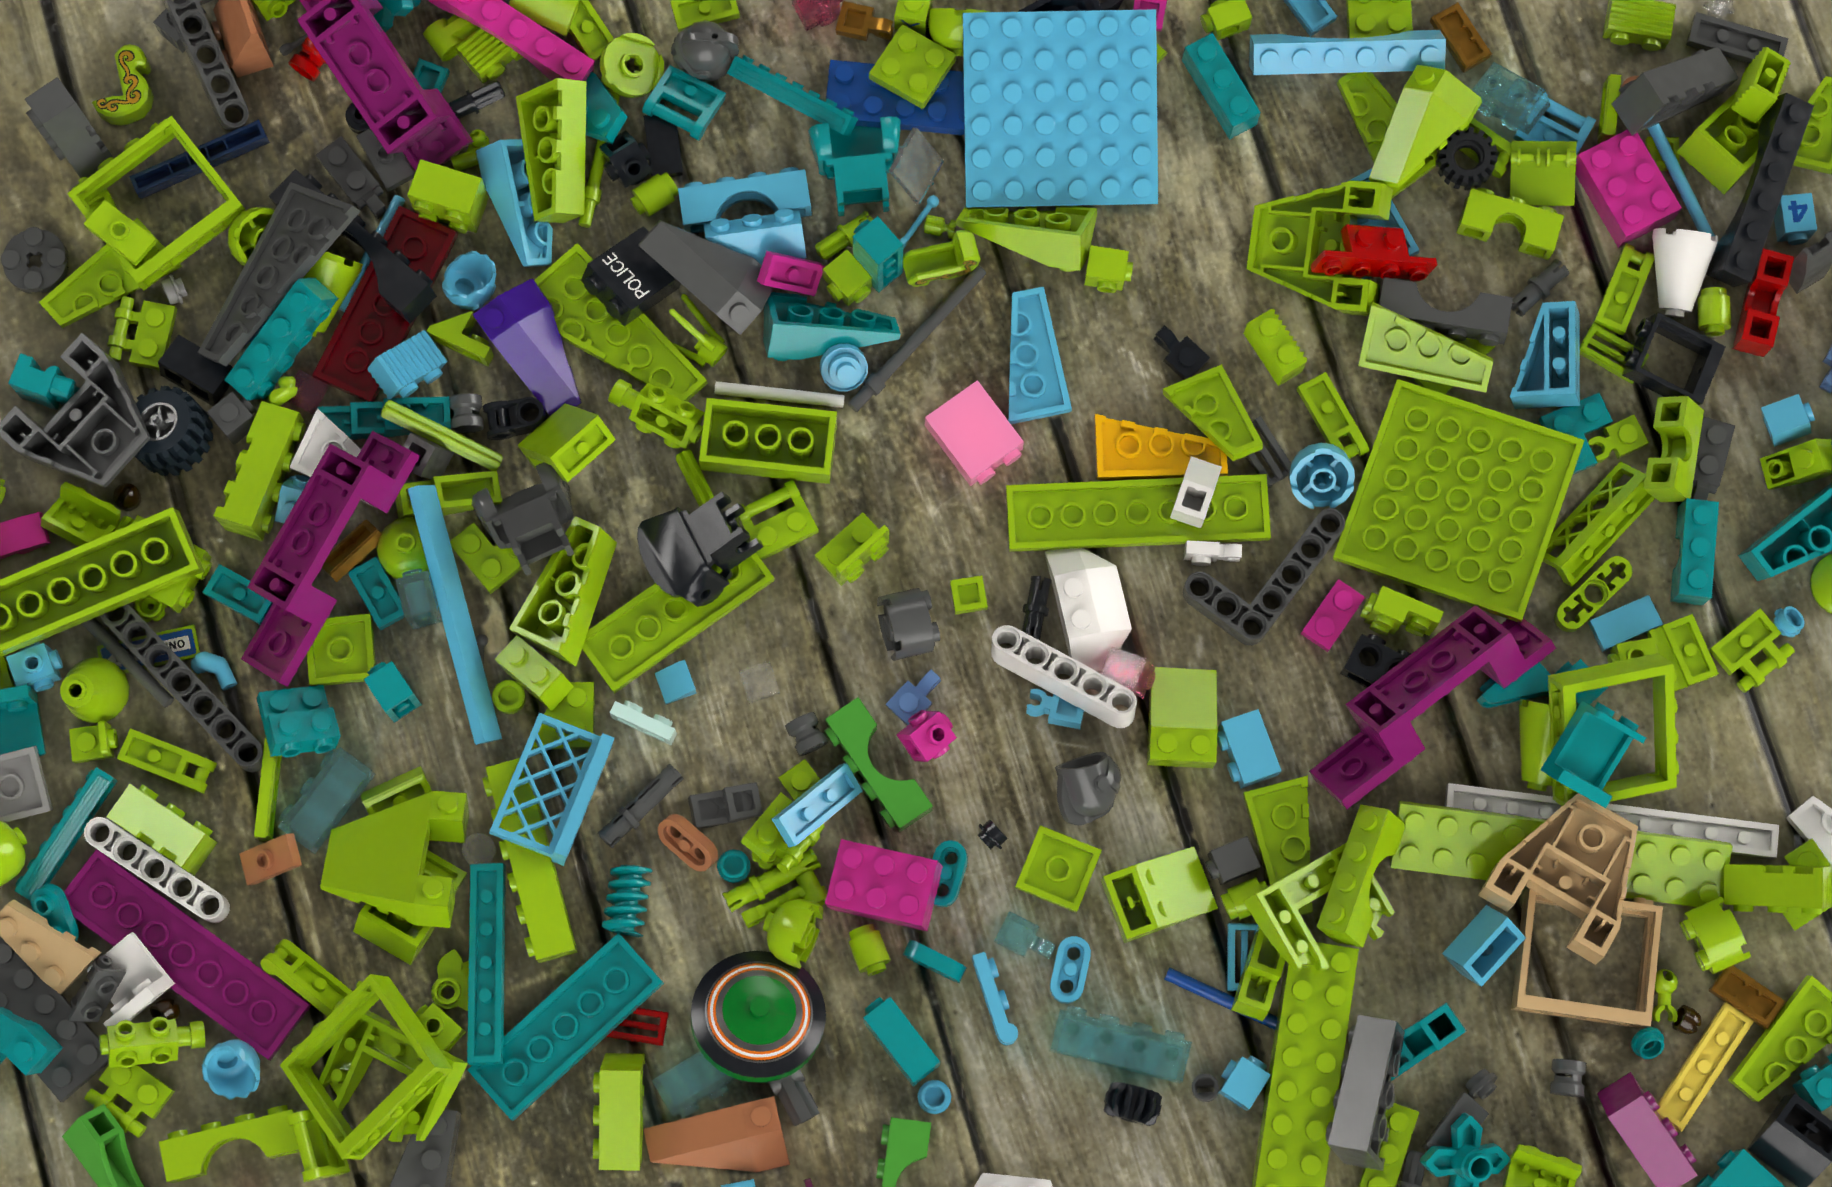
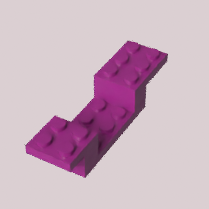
M300 0L307 12L299 17L297 21L387 154L403 152L416 171L420 159L442 166L474 142L438 88L423 90L374 18V15L383 9L378 0Z
M374 431L369 435L357 457L329 444L247 588L271 601L273 604L241 660L288 687L337 602L335 598L312 586L313 581L320 572L332 548L337 543L339 536L353 515L360 500L388 513L407 478L413 471L420 457L418 454Z
M1473 606L1345 704L1361 732L1309 772L1314 780L1346 809L1350 808L1425 750L1423 743L1411 724L1413 719L1424 713L1426 709L1443 696L1449 694L1452 689L1469 676L1475 674L1479 669L1501 687L1506 688L1556 649L1553 641L1524 618L1522 622L1507 619L1500 624L1478 606Z

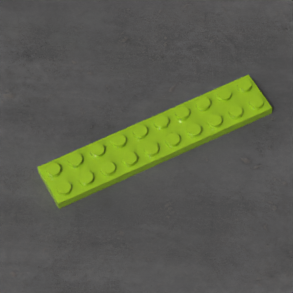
M1399 801L1397 817L1405 824L1406 828L1396 856H1391L1389 865L1390 868L1487 880L1500 859L1547 819ZM1637 831L1632 864L1629 869L1626 885V898L1634 899L1639 897L1654 902L1693 907L1703 905L1720 896L1724 899V864H1730L1733 845L1729 842Z

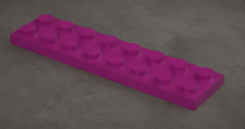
M98 849L94 851L64 891L73 916L113 946L131 932L135 933L175 983L171 987L172 990L236 1037L248 1043L270 1061L311 1007L309 1003Z

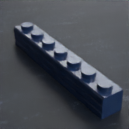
M258 119L197 148L214 168L270 142ZM186 151L129 177L140 199H143L198 175L203 171Z

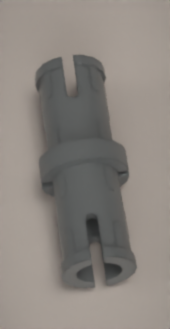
M1555 259L1540 275L1531 277L1527 282L1528 285L1513 298L1511 309L1514 311L1518 307L1517 315L1524 316L1540 299L1545 300L1550 295V290L1564 277L1569 275L1565 265L1559 268L1562 264L1561 261Z

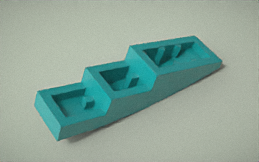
M449 396L391 399L451 429ZM384 398L383 402H350V406L317 407L351 440L368 439L372 431L384 437L405 436L413 433L381 417L384 404L390 400Z

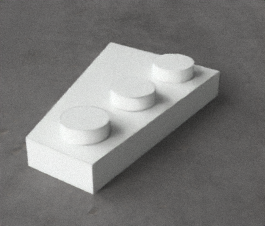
M317 408L291 462L290 468L311 477L329 444L355 457L359 455L361 449Z

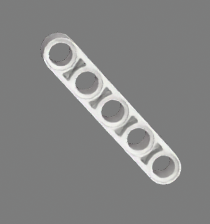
M1003 625L994 631L991 654L993 660L998 665L1113 727L1125 728L1134 721L1137 698L1129 688L1013 626ZM1003 643H1009L1013 645V647L1005 649L999 645ZM1036 658L1041 660L1042 662L1039 664H1032L1028 660ZM1067 674L1070 678L1062 680L1057 675ZM1088 689L1097 690L1099 694L1089 695L1085 691ZM1124 705L1128 709L1125 711H1119L1115 709L1114 706Z
M96 817L86 824L84 837L90 845L197 916L210 923H219L228 916L230 904L222 894L113 822L103 817ZM103 826H108V838L103 842H97L95 838L97 830ZM130 844H135L137 847L136 855L130 860H124V848ZM157 862H163V874L158 878H151L150 869L152 865ZM184 880H190L192 884L190 893L180 897L177 893L178 885ZM217 898L219 901L218 910L212 915H207L205 912L206 902L209 899Z

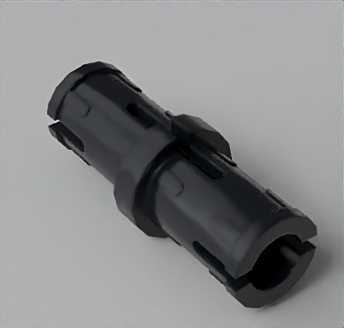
M1031 576L1027 604L1023 605L1022 610L1025 613L1022 631L1030 635L1032 630V637L1041 641L1044 617H1047L1049 612L1046 604L1052 580L1044 577L1039 590L1041 576Z

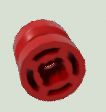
M307 36L301 44L302 50L299 54H294L288 63L300 75L314 82L320 74L321 66L326 64V62Z

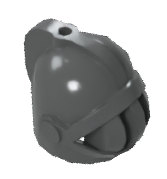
M704 20L693 23L677 34L671 46V54L674 56L673 60L685 73L701 81H715L727 74L734 57L739 54V39L735 34L726 32L717 23Z
M1095 752L1055 767L1058 776L1057 802L1061 815L1067 823L1078 826L1084 825L1109 813L1113 807L1116 794L1119 792L1121 781L1120 769L1110 756L1104 752Z

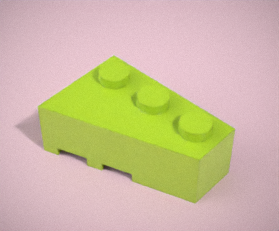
M1724 864V905H1733V911L1754 912V906H1767V912L1788 913V907L1802 908V913L1822 914V909L1831 907L1832 866Z
M605 1053L599 1072H594L593 1092L599 1093V1105H594L593 1126H599V1138L593 1139V1159H599V1170L640 1171L643 1153V1096L645 1088L643 1085V1066L646 1054Z

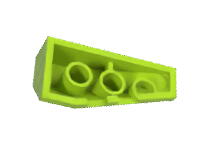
M1417 65L1402 90L1370 173L1369 181L1400 188L1425 165L1424 159L1436 148L1439 150L1443 149L1448 144L1447 139L1456 130L1462 131L1470 124L1482 103L1481 97L1449 71Z
M965 206L956 219V226L1046 266L1059 268L1065 272H1073L1076 270L1080 271L1089 257L1097 208L1055 206L1053 211H1037L1036 206H1025V209L1009 211L1007 207L966 208Z

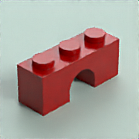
M1763 248L1752 281L1747 285L1732 349L1764 357L1773 348L1780 317L1776 316L1781 296L1788 287L1794 256Z

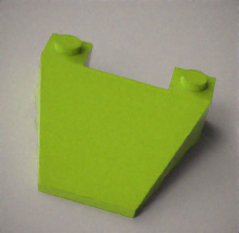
M1351 180L1334 187L1312 190V192L1307 194L1293 195L1255 205L1247 270L1344 314L1369 316L1372 302L1378 304L1380 284L1369 279L1350 278V275L1336 274L1328 276L1324 273L1311 272L1310 265L1324 250L1345 251L1341 229L1346 224L1357 225L1358 219L1389 221L1393 189L1380 182Z
M431 791L331 829L320 884L321 890L358 904L362 901L377 907L379 912L387 915L391 912L406 918V922L416 926L450 928L455 904L453 877L423 875L429 840L465 843L469 820L467 793Z

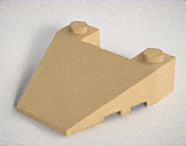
M1577 793L1500 859L1491 871L1478 896L1508 912L1516 903L1525 886L1582 919L1566 948L1596 965L1604 958L1620 930L1622 908L1626 898V885L1629 869L1632 864L1638 826Z

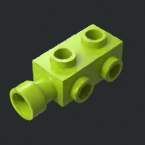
M618 379L609 394L608 402L618 407L623 405L632 410L629 420L635 422V427L643 433L654 432L664 438V443L671 448L678 449L682 447L686 449L691 442L696 444L702 435L703 426L701 422L705 412L697 409L692 403L682 401L667 393L662 387L647 383L638 392L632 389V384Z
M156 1017L151 1022L141 1023L123 1020L116 1025L107 1026L106 1034L99 1035L101 1055H107L109 1068H129L140 1064H165L169 1061H177L179 1047L190 1046L191 1049L205 1048L203 1021L188 1022V1026L177 1027L176 1019L168 1020L164 1017ZM161 1027L164 1030L158 1031L155 1028ZM122 1031H128V1032H130V1033H129V1034H121L120 1032H122Z

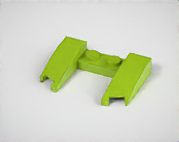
M1346 843L1243 901L1268 940L1294 971L1301 970L1302 965H1315L1317 971H1324L1330 967L1298 909L1329 892ZM1373 875L1369 900L1374 918L1368 934L1374 941L1382 937L1384 933L1377 926L1381 916L1391 917L1395 911Z
M369 1010L334 1044L319 1079L324 1088L329 1084L337 1095L333 1102L340 1112L343 1111L358 1087L373 1058L382 1061L407 1076L423 1062L401 1030L390 1025V1021ZM440 1049L453 1070L392 1129L388 1140L391 1142H402L403 1135L416 1134V1141H424L445 1110L468 1063Z

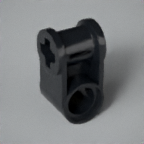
M533 397L509 401H494L483 405V412L487 414L489 431L487 432V439L504 440L518 435L530 434L548 418L542 403ZM528 410H539V415L535 420H524V415Z

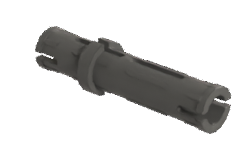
M668 764L625 807L621 806L617 810L618 814L597 834L609 847L613 848L632 828L636 830L640 826L639 822L684 779L682 775L672 765Z

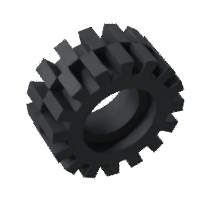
M1469 127L1467 131L1457 130L1456 133H1453L1447 139L1448 144L1443 149L1438 150L1436 167L1440 168L1438 171L1440 177L1443 175L1446 177L1444 180L1446 184L1449 185L1450 182L1455 183L1453 187L1459 190L1460 186H1464V190H1470L1472 186L1476 189L1481 186L1482 182L1485 183L1489 179L1495 168L1498 156H1495L1497 152L1496 145L1491 146L1493 141L1489 136L1486 139L1483 137L1484 131L1479 130L1478 133H1475L1473 127ZM1462 148L1472 149L1478 156V165L1473 169L1459 167L1455 162V153Z

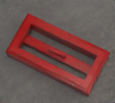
M637 1008L631 1014L660 1018V1024L624 1020L618 1025L658 1032L657 1038L612 1031L606 1036L607 1038L664 1046L669 1012Z

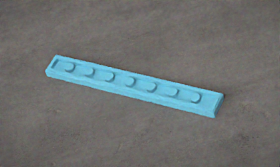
M418 485L408 489L474 743L477 745L500 740L502 736L436 486Z

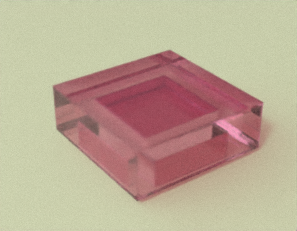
M299 370L295 376V386L298 387L297 394L287 402L313 415L329 386Z

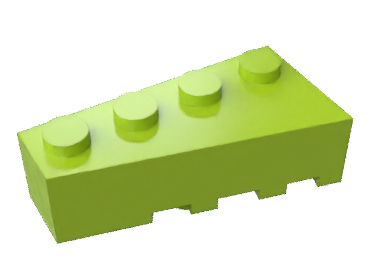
M261 401L246 437V443L250 444L249 449H243L236 460V480H228L223 491L226 495L225 506H217L213 515L226 531L263 541L265 533L269 534L275 520V515L272 512L276 502L278 503L281 485L286 472H291L292 470L290 465L295 456L293 451L296 442L302 441L306 430V424L303 423L304 419L298 411Z
M577 516L574 517L566 531L574 555L568 557L565 549L552 554L509 628L527 644L575 667L577 666L617 542L601 527Z

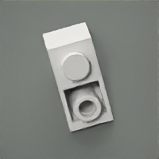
M1191 456L1170 518L1201 528L1222 467Z

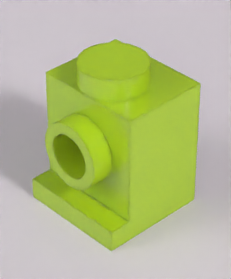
M1217 0L1207 8L1206 14L1200 16L1204 31L1206 33H1213L1217 41L1248 30L1253 18L1245 0Z

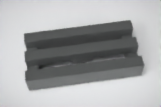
M1259 416L1252 423L1255 428H1258L1284 470L1281 472L1264 444L1263 449L1259 450L1275 476L1269 477L1255 453L1246 457L1257 474H1267L1269 488L1289 476L1291 462L1262 417Z

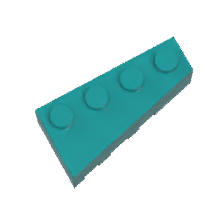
M1832 482L1738 555L1757 581L1773 577L1832 551Z

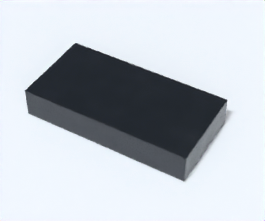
M644 115L647 148L651 156L649 163L653 171L651 172V177L656 174L662 175L665 172L670 177L683 176L677 126L656 115L652 117Z

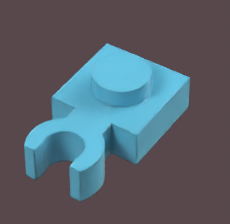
M1031 689L1030 699L1038 700L1040 704L1037 706L1027 704L1026 714L1033 717L1048 714L1049 724L1080 730L1084 710L1054 694L1051 697L1047 696L1041 689Z

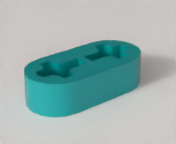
M909 940L902 954L909 960L957 983H960L967 969L961 963L914 940Z

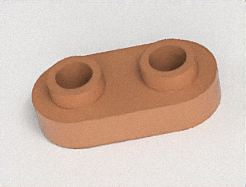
M671 814L659 824L658 836L662 843L692 869L700 872L706 871L717 861L718 851L714 843L683 816Z

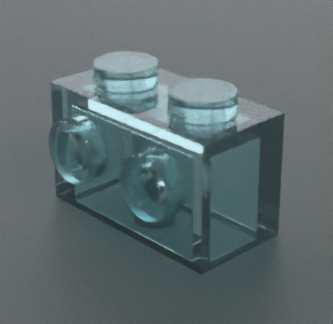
M1495 62L1492 63L1472 89L1473 92L1481 97L1482 103L1478 111L1486 117H1491L1492 115L1500 119L1502 124L1512 131L1518 129L1527 135L1550 107L1545 89Z

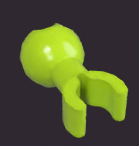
M1660 969L1656 972L1655 991L1658 993V1004L1652 1011V1021L1655 1022L1660 1021V1014L1664 1009L1668 1012V1021L1676 1022L1678 1018L1676 1009L1671 1006V993L1677 989L1678 979L1674 972L1669 969Z

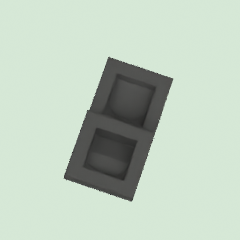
M757 782L725 787L723 790L695 794L688 797L692 822L697 829L742 821L763 814Z

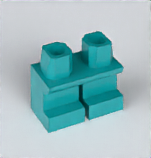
M22 353L18 357L8 382L20 398L58 410L60 403L65 405L80 389L75 386L76 382L73 379L67 378L58 366H50L44 372L33 357Z

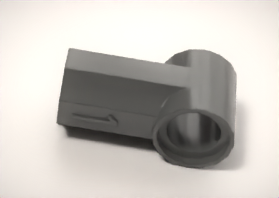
M800 1069L785 1078L769 1082L775 1096H779L794 1127L820 1114L811 1093H809L804 1083L805 1078Z

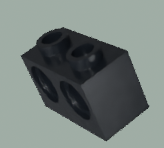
M1361 634L1340 674L1367 688L1386 674L1390 667H1395L1411 655V653L1402 649H1398L1396 652L1385 646L1386 641L1373 634H1368V636ZM1364 651L1370 652L1375 658V664L1372 666L1362 664L1359 659V653Z

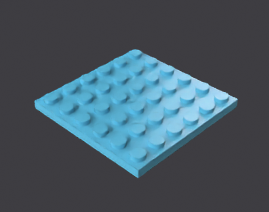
M1156 9L962 13L966 208L1158 204Z

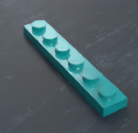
M504 863L470 864L467 1063L469 1065L503 1064L506 865Z

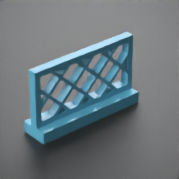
M539 713L489 834L552 858L551 862L564 866L615 738L604 733L598 736ZM542 724L556 729L560 739L543 746L538 735ZM563 732L570 735L565 737ZM577 738L591 743L588 753L578 757H574L568 742ZM536 741L538 748L532 750L534 742ZM563 744L569 760L553 766L546 751ZM541 753L548 769L531 775L526 765L527 759ZM584 761L580 770L577 763ZM572 765L577 775V780L572 784L562 787L556 771ZM522 771H524L526 777L519 780ZM551 774L557 790L540 796L534 780ZM529 783L535 798L518 804L514 795L515 788ZM572 790L568 799L565 792ZM560 795L565 809L563 812L550 817L543 801ZM511 800L514 807L507 809ZM539 804L545 819L528 826L521 810ZM513 813H517L523 826L522 829L514 832L499 828L503 817ZM560 820L557 828L555 829L553 822ZM548 824L553 835L549 847L535 842L531 831ZM526 833L528 839L525 838V837H522V836H520V835H523V834Z

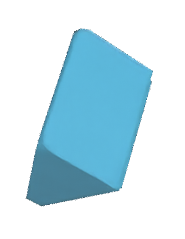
M685 659L655 673L665 704L697 694Z

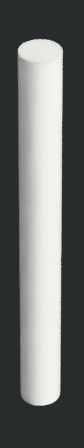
M718 381L715 383L714 394L839 408L844 407L845 395Z

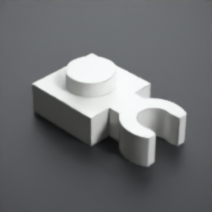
M1187 540L1184 546L1183 560H1191V564L1196 566H1209L1211 562H1216L1217 560L1240 562L1242 544H1219L1220 542Z

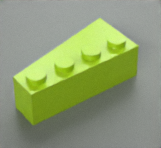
M556 78L516 96L534 221L566 223L584 215L587 81Z

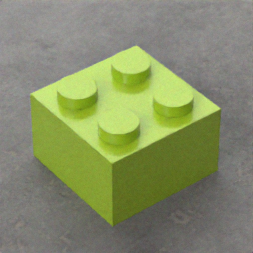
M422 159L419 161L407 194L415 213L419 214L418 217L448 224L450 229L466 234L467 230L477 233L489 200L482 178Z

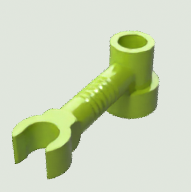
M810 870L796 878L799 886L776 897V899L774 898L764 904L750 908L741 913L749 929L765 920L769 912L775 913L781 904L791 899L809 900L823 906L825 905L828 890L826 886H821L814 871Z

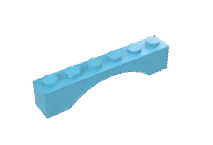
M1413 30L1364 38H1312L1286 34L1250 35L1249 67L1253 75L1414 71L1417 65L1445 69L1446 38L1440 30Z

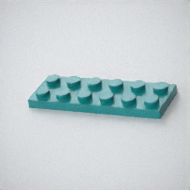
M617 933L504 1036L503 1064L472 1065L467 1071L509 1119L514 1121L655 993L664 982L629 943Z

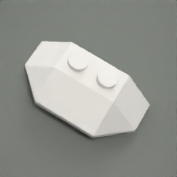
M1084 548L1045 551L1069 657L1099 673L1107 671L1132 630L1117 566Z

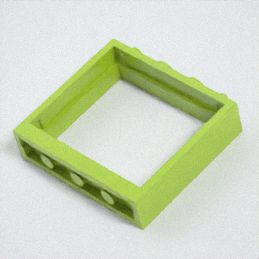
M172 115L159 124L155 122L150 127V132L141 139L135 138L128 142L121 154L115 158L110 157L104 160L98 166V171L90 177L80 178L78 180L79 184L67 193L86 219H88L94 212L88 205V202L176 137L226 201L139 267L132 264L108 245L143 291L231 226L233 219L241 211L245 210L240 201Z
M1658 653L1548 675L1551 751L1576 712V693L1652 678L1655 772L1608 781L1603 791L1613 796L1610 802L1677 788L1679 764L1676 759V744L1679 737L1675 728V714L1678 711V704L1674 694L1677 672L1674 663ZM1552 778L1553 800L1563 806L1578 792Z
M370 974L364 981H358L356 989L347 998L337 1002L333 1007L334 1011L325 1020L314 1025L311 1029V1034L302 1043L294 1046L291 1049L293 1052L280 1064V1067L342 1159L362 1160L453 1070L390 977ZM380 999L423 1062L352 1130L311 1067Z

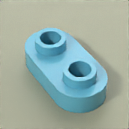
M1078 936L1067 937L1060 943L1050 981L1052 996L1058 1002L1065 1004L1075 1002L1083 993L1091 957L1089 944ZM1069 949H1077L1080 957L1077 960L1069 959L1067 956ZM1063 981H1069L1073 989L1069 993H1064L1060 988V984Z

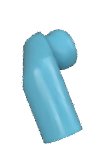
M203 651L197 653L195 658L191 660V668L195 673L209 672L215 674L222 690H228L237 685V681L224 657Z

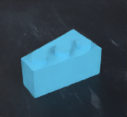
M1576 302L1542 303L1529 340L1530 344L1526 356L1521 362L1520 373L1515 387L1512 388L1510 399L1514 409L1580 406V314Z

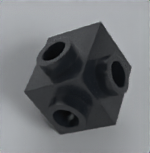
M626 130L617 135L612 144L606 142L599 146L607 161L603 165L606 173L613 182L618 180L625 188L630 185L639 184L645 179L646 175L653 172L647 161L651 159L647 148L642 142L637 143Z

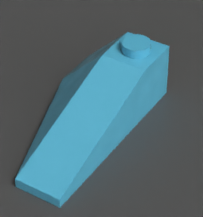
M522 139L498 140L476 150L485 188L523 267L550 265L552 263L553 228L549 222L534 221Z

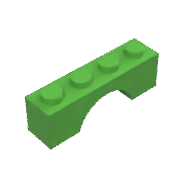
M859 697L825 719L828 728L824 730V733L834 747L837 745L842 747L846 753L842 757L843 761L847 763L853 774L857 771L865 781L861 784L862 789L871 801L878 800L883 808L879 813L890 829L895 826L900 833L933 810V805L915 779L893 780L880 774L872 765L868 755V746L877 730V724Z
M891 1117L890 1125L883 1124L881 1144L887 1145L886 1158H879L876 1175L877 1179H883L882 1187H896L900 1174L907 1166L927 1158L931 1122Z

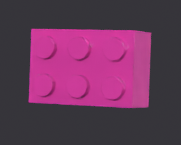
M1627 129L1577 155L1576 176L1618 248L1674 220L1682 209L1638 133L1631 135Z
M841 839L825 905L834 911L928 932L943 866L938 860Z

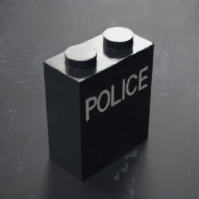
M644 226L588 263L581 279L586 290L591 295H595L606 307L607 312L623 326H626L675 292L681 285L677 279L638 245L649 233Z

